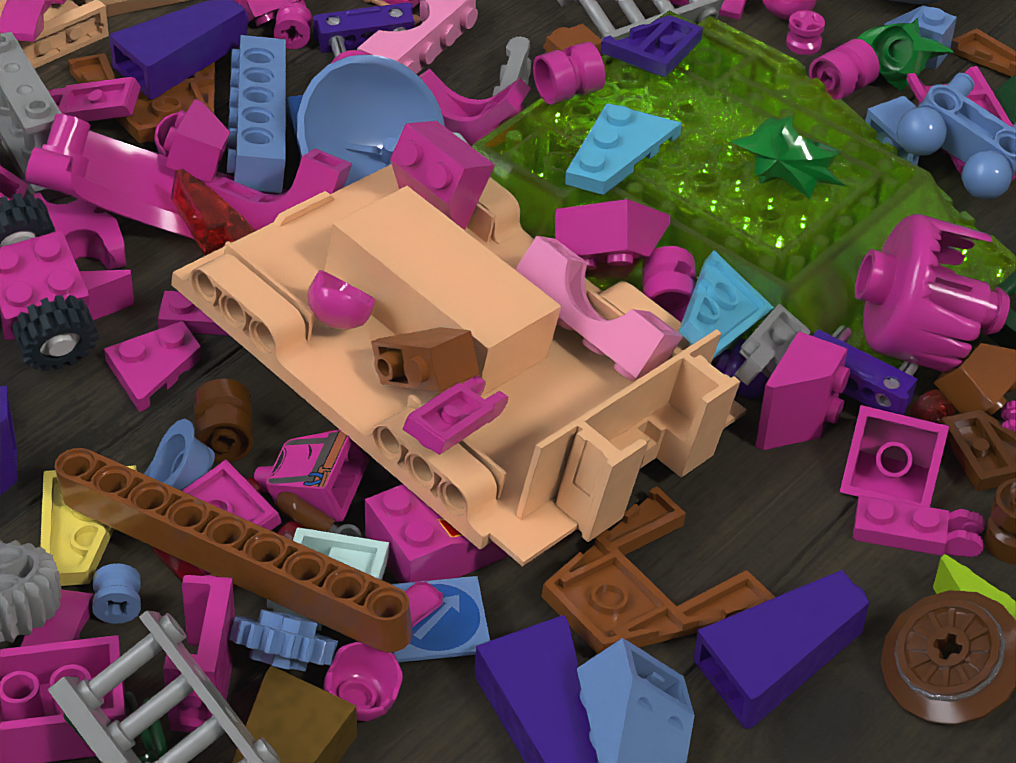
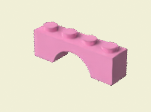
M420 0L421 25L405 31L378 30L361 44L357 50L367 52L370 55L391 58L407 66L417 74L427 64H431L435 57L448 46H451L467 29L473 27L478 16L476 0Z
M536 236L515 270L561 305L557 320L559 326L569 331L573 329L584 337L582 343L585 347L598 355L604 356L606 354L616 362L613 366L614 369L632 381L643 377L669 359L683 337L681 334L650 311L631 309L626 314L613 320H607L600 316L591 306L585 291L587 262L557 239Z

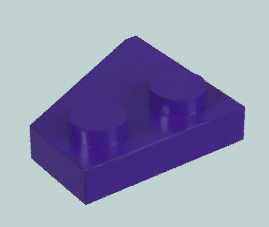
M668 15L654 20L653 23L630 28L629 37L617 41L611 35L604 37L601 42V53L647 70L649 73L666 77L702 40L703 27Z

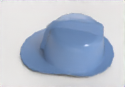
M182 419L172 425L164 435L153 461L144 474L178 490H183L211 470L215 453L194 437L192 422Z

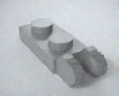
M516 36L508 41L506 55L509 56L507 65L501 66L500 86L494 87L493 96L519 78L528 85L532 69L531 60L528 58L530 50V40L528 38ZM517 117L515 118V120L513 121V123H512L511 125H513V124L516 123Z

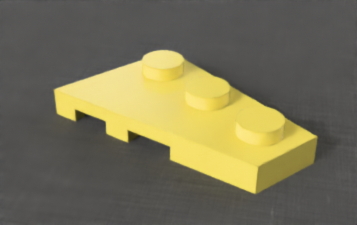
M136 465L127 466L133 470H136ZM44 471L40 547L53 555L57 571H59L61 586L90 584L114 528L66 506L62 498L56 471Z

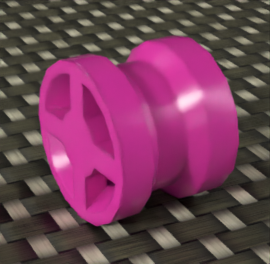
M287 3L280 7L276 15L274 38L286 39L287 49L304 47L310 39V28L312 26L310 10L299 3Z
M807 10L793 13L789 18L788 27L790 32L786 38L787 48L801 55L817 53L821 49L822 38L820 34L824 31V18L816 12Z

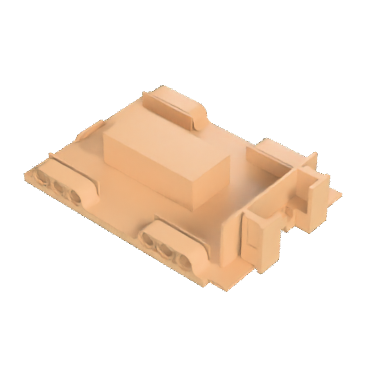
M390 164L332 194L324 191L279 213L273 223L232 243L226 242L224 247L174 271L172 274L171 285L344 434L348 435L351 440L477 548L482 549L493 541L521 566H524L577 529L582 532V538L587 542L591 541L623 518L640 468L657 458L677 475L683 477L714 455L723 429L745 415L747 410L734 400L740 380L734 376L730 378L728 375L722 374L711 365L721 336V332L717 329L691 346L688 340L682 337L665 363L643 377L637 378L636 381H632L614 369L613 366L616 362L606 354L601 356L585 347L582 343L584 337L574 329L569 331L559 326L557 320L561 305L515 270L534 238L527 234L520 225V207L516 198L491 177L465 230L410 187L405 186L399 189L392 165ZM319 270L347 282L375 299L372 314L363 326L350 330L330 328L317 319L308 304L307 293ZM585 278L587 298L593 309L603 318L613 320L626 314L631 309L650 311L675 331H679L681 322L633 285L620 281L602 291ZM439 327L471 330L480 372L477 376L486 381L484 391L480 397L486 399L492 394L501 391L509 397L508 403L500 416L439 455L433 450L422 446L417 439L402 429L407 416L411 412L444 391L433 392L380 384L379 375L374 365L375 357L371 341L378 338Z

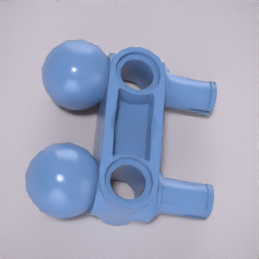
M958 73L947 85L939 84L932 86L920 105L907 111L900 118L896 134L900 145L905 151L916 156L930 155L940 147L965 163L961 178L965 189L971 196L981 200H994L1008 190L1011 179L1016 173V123L1012 127L967 98L974 88V81L968 74Z

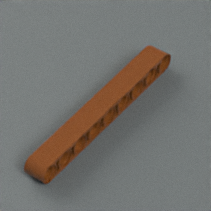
M73 448L59 455L55 461V471L65 505L218 577L232 578L233 584L386 653L397 652L410 644L413 638L410 601L408 595L402 589L91 450Z

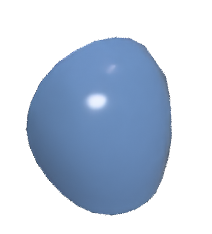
M355 55L328 64L311 80L303 94L297 114V137L302 156L316 148L352 163L344 185L346 187L391 164V155L406 123L438 121L444 127L445 125L440 106L432 91L411 69L391 58L378 55Z

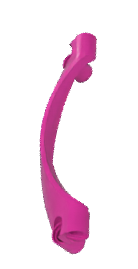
M55 114L47 144H43L42 148L34 147L26 170V183L67 193L86 203L122 217L219 247H224L228 241L232 243L249 235L237 230L241 215L231 216L217 210V205L205 201L209 185L222 177L234 181V176L217 172L212 182L209 183L165 167L167 156L89 131L91 125L88 122L65 114ZM282 189V193H273V192H262V193L270 194V195H280V194L287 193L289 190Z

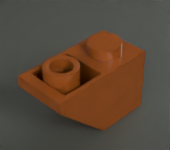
M439 327L378 338L371 341L375 357V369L379 375L380 384L442 392L459 382L461 383L480 374L471 330Z
M980 343L971 349L967 357L956 358L962 361L961 365L947 372H942L934 382L960 414L982 410L988 415H992L1006 403L1007 400L1003 395L1016 388V350Z

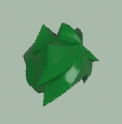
M918 18L912 23H897L873 27L863 32L857 38L867 42L875 51L879 59V76L884 77L900 91L909 85L906 80L907 74L915 73L918 76L925 69L927 60L940 55L954 53L939 41L920 36Z
M793 115L780 119L771 117L765 120L752 135L730 141L755 155V176H759L760 184L781 177L809 199L817 182L846 186L828 170L841 151L820 142H814L811 138L805 140L799 136L793 127Z

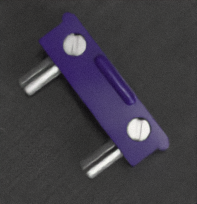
M400 3L316 14L313 17V39L318 41L321 53L333 52L336 58L340 53L346 52V50L357 49L378 30L405 31L414 28L413 5L411 3Z
M843 325L832 336L819 329L814 333V337L848 349L844 367L850 368V375L842 393L872 408L900 415L905 414L906 407L912 401L917 378L913 377V374L918 369V364L904 361L899 369L847 344L846 342L851 337L852 332L848 327L844 330L845 326Z

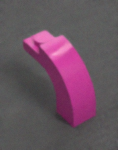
M430 68L419 76L435 96L443 115L445 127L452 133H460L472 148L487 146L503 139L515 118L524 110L525 105L522 102L531 89L519 78L491 98L474 100L453 92Z
M315 148L302 156L293 185L287 193L280 195L265 194L222 177L209 185L205 201L217 205V210L231 216L241 215L237 230L251 234L273 223L279 213L324 191L332 194L344 188L352 163Z

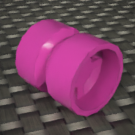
M852 39L813 60L809 68L810 82L822 99L834 103L874 82L879 76V59L867 42L862 39Z
M588 41L565 48L564 51L555 50L538 55L533 62V75L537 90L541 98L549 105L570 100L576 94L586 95L599 91L605 85L606 75L602 57L598 49Z
M677 246L655 248L649 257H644L642 260L643 294L682 323L696 285L695 259L686 249Z

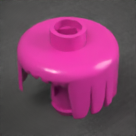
M912 214L902 219L889 234L881 251L870 249L866 253L857 274L855 297L865 301L863 330L868 346L874 352L883 356L915 363L940 372H947L961 365L962 361L956 358L967 357L972 349L970 344L957 339L975 340L980 334V329L983 335L998 333L1008 316L1010 308L1009 295L1000 287H996L991 291L990 285L987 282L956 274L953 270L938 264H962L965 255L955 248L971 249L975 245L972 240L993 242L989 234L923 214Z

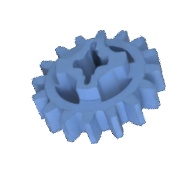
M261 609L259 619L248 616H234L229 640L234 641V643L251 648L250 659L283 669L306 671L309 661L320 665H331L338 643L337 640H333L331 637L316 633L318 623L288 613Z

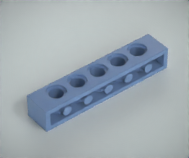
M241 35L240 49H232L228 124L230 135L227 148V173H234L235 182L254 190L282 193L285 168L286 39Z

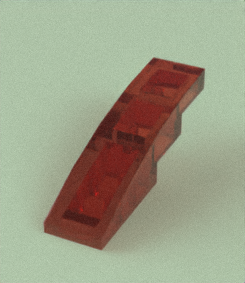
M184 169L175 170L171 200L204 256L224 247L228 241L232 243L256 231L241 214L215 191Z

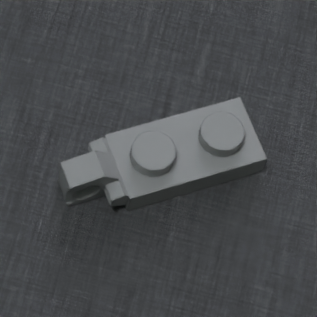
M779 303L741 346L742 349L739 353L747 360L736 371L735 375L747 386L760 372L769 379L798 331L808 335L811 331Z

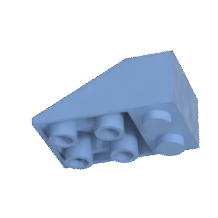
M624 638L577 668L582 689L580 691V699L586 708L591 728L589 738L596 750L599 763L687 762L695 715L684 676Z

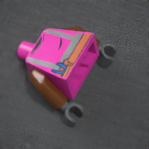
M326 429L318 434L288 440L284 443L274 466L258 467L255 470L254 479L262 486L261 494L270 493L278 511L282 515L305 529L362 538L360 530L355 525L344 524L337 527L333 523L334 521L344 520L366 468L369 476L378 481L388 480L391 473L340 429Z

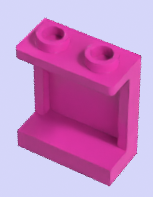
M185 575L182 581L187 642L190 645L199 646L197 654H191V656L226 700L237 644L229 640L235 616L232 578L211 575ZM166 654L163 667L165 687L182 674ZM195 691L168 711L170 731L193 732L213 716Z

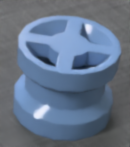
M118 563L103 566L95 572L93 576V591L95 595L92 599V609L98 619L107 623L118 624L131 621L138 616L141 610V600L138 594L141 588V578L135 568Z

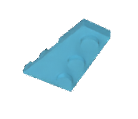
M606 103L568 167L565 185L604 195L634 172V165L644 157L650 159L659 152L660 145L666 140L672 142L681 135L682 123L635 111L625 106Z
M713 250L704 261L678 332L688 340L691 346L717 329L721 332V336L713 356L714 359L763 321L774 307Z

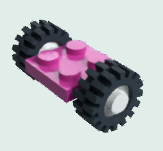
M13 194V200L8 201L7 196L1 197L0 314L6 329H14L13 334L24 362L27 365L30 364L31 368L37 370L41 366L42 371H49L51 366L55 365L56 370L64 368L63 363L68 361L73 365L78 362L76 357L81 356L85 358L89 355L88 349L96 347L95 340H99V334L87 307L90 305L88 291L62 230L55 231L48 210L40 198L35 200L33 195L27 194L23 199L21 194Z

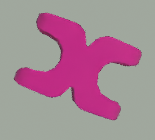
M40 192L30 194L34 196L35 200L40 198L43 201L55 231H63L74 260L92 257L100 260L107 270L127 266L124 240L115 217L107 214L106 210L80 199L68 204L56 205L47 202Z

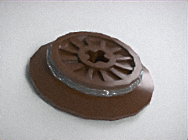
M948 590L920 599L899 615L885 637L881 667L888 691L905 711L928 723L959 725L985 718L1007 702L1016 689V620L1001 603L978 592ZM954 646H958L959 654L951 653L948 660L944 659L943 651L951 652Z

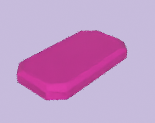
M416 582L405 591L410 601L412 628L443 604V594L428 582Z

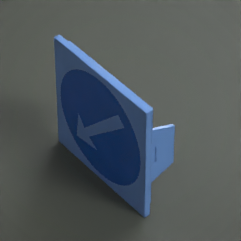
M478 576L421 581L428 582L443 594V604L412 628L413 638L410 644L402 650L393 652L397 661L407 662L475 655L477 645L490 641ZM416 582L392 585L406 591Z

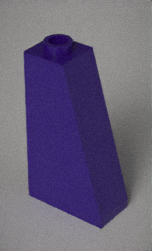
M207 0L109 34L113 68L125 78H135L141 87L140 91L149 99L156 98L225 56L232 49L238 48L241 35L247 36L248 14L245 8L234 0Z
M843 570L837 571L699 629L693 661L745 730L749 729L761 721L863 632L869 601L864 590L859 585L854 584Z
M564 615L476 646L475 678L525 763H599L596 750L589 738L591 728L586 708L580 699V691L582 689L577 672L579 667L569 623Z

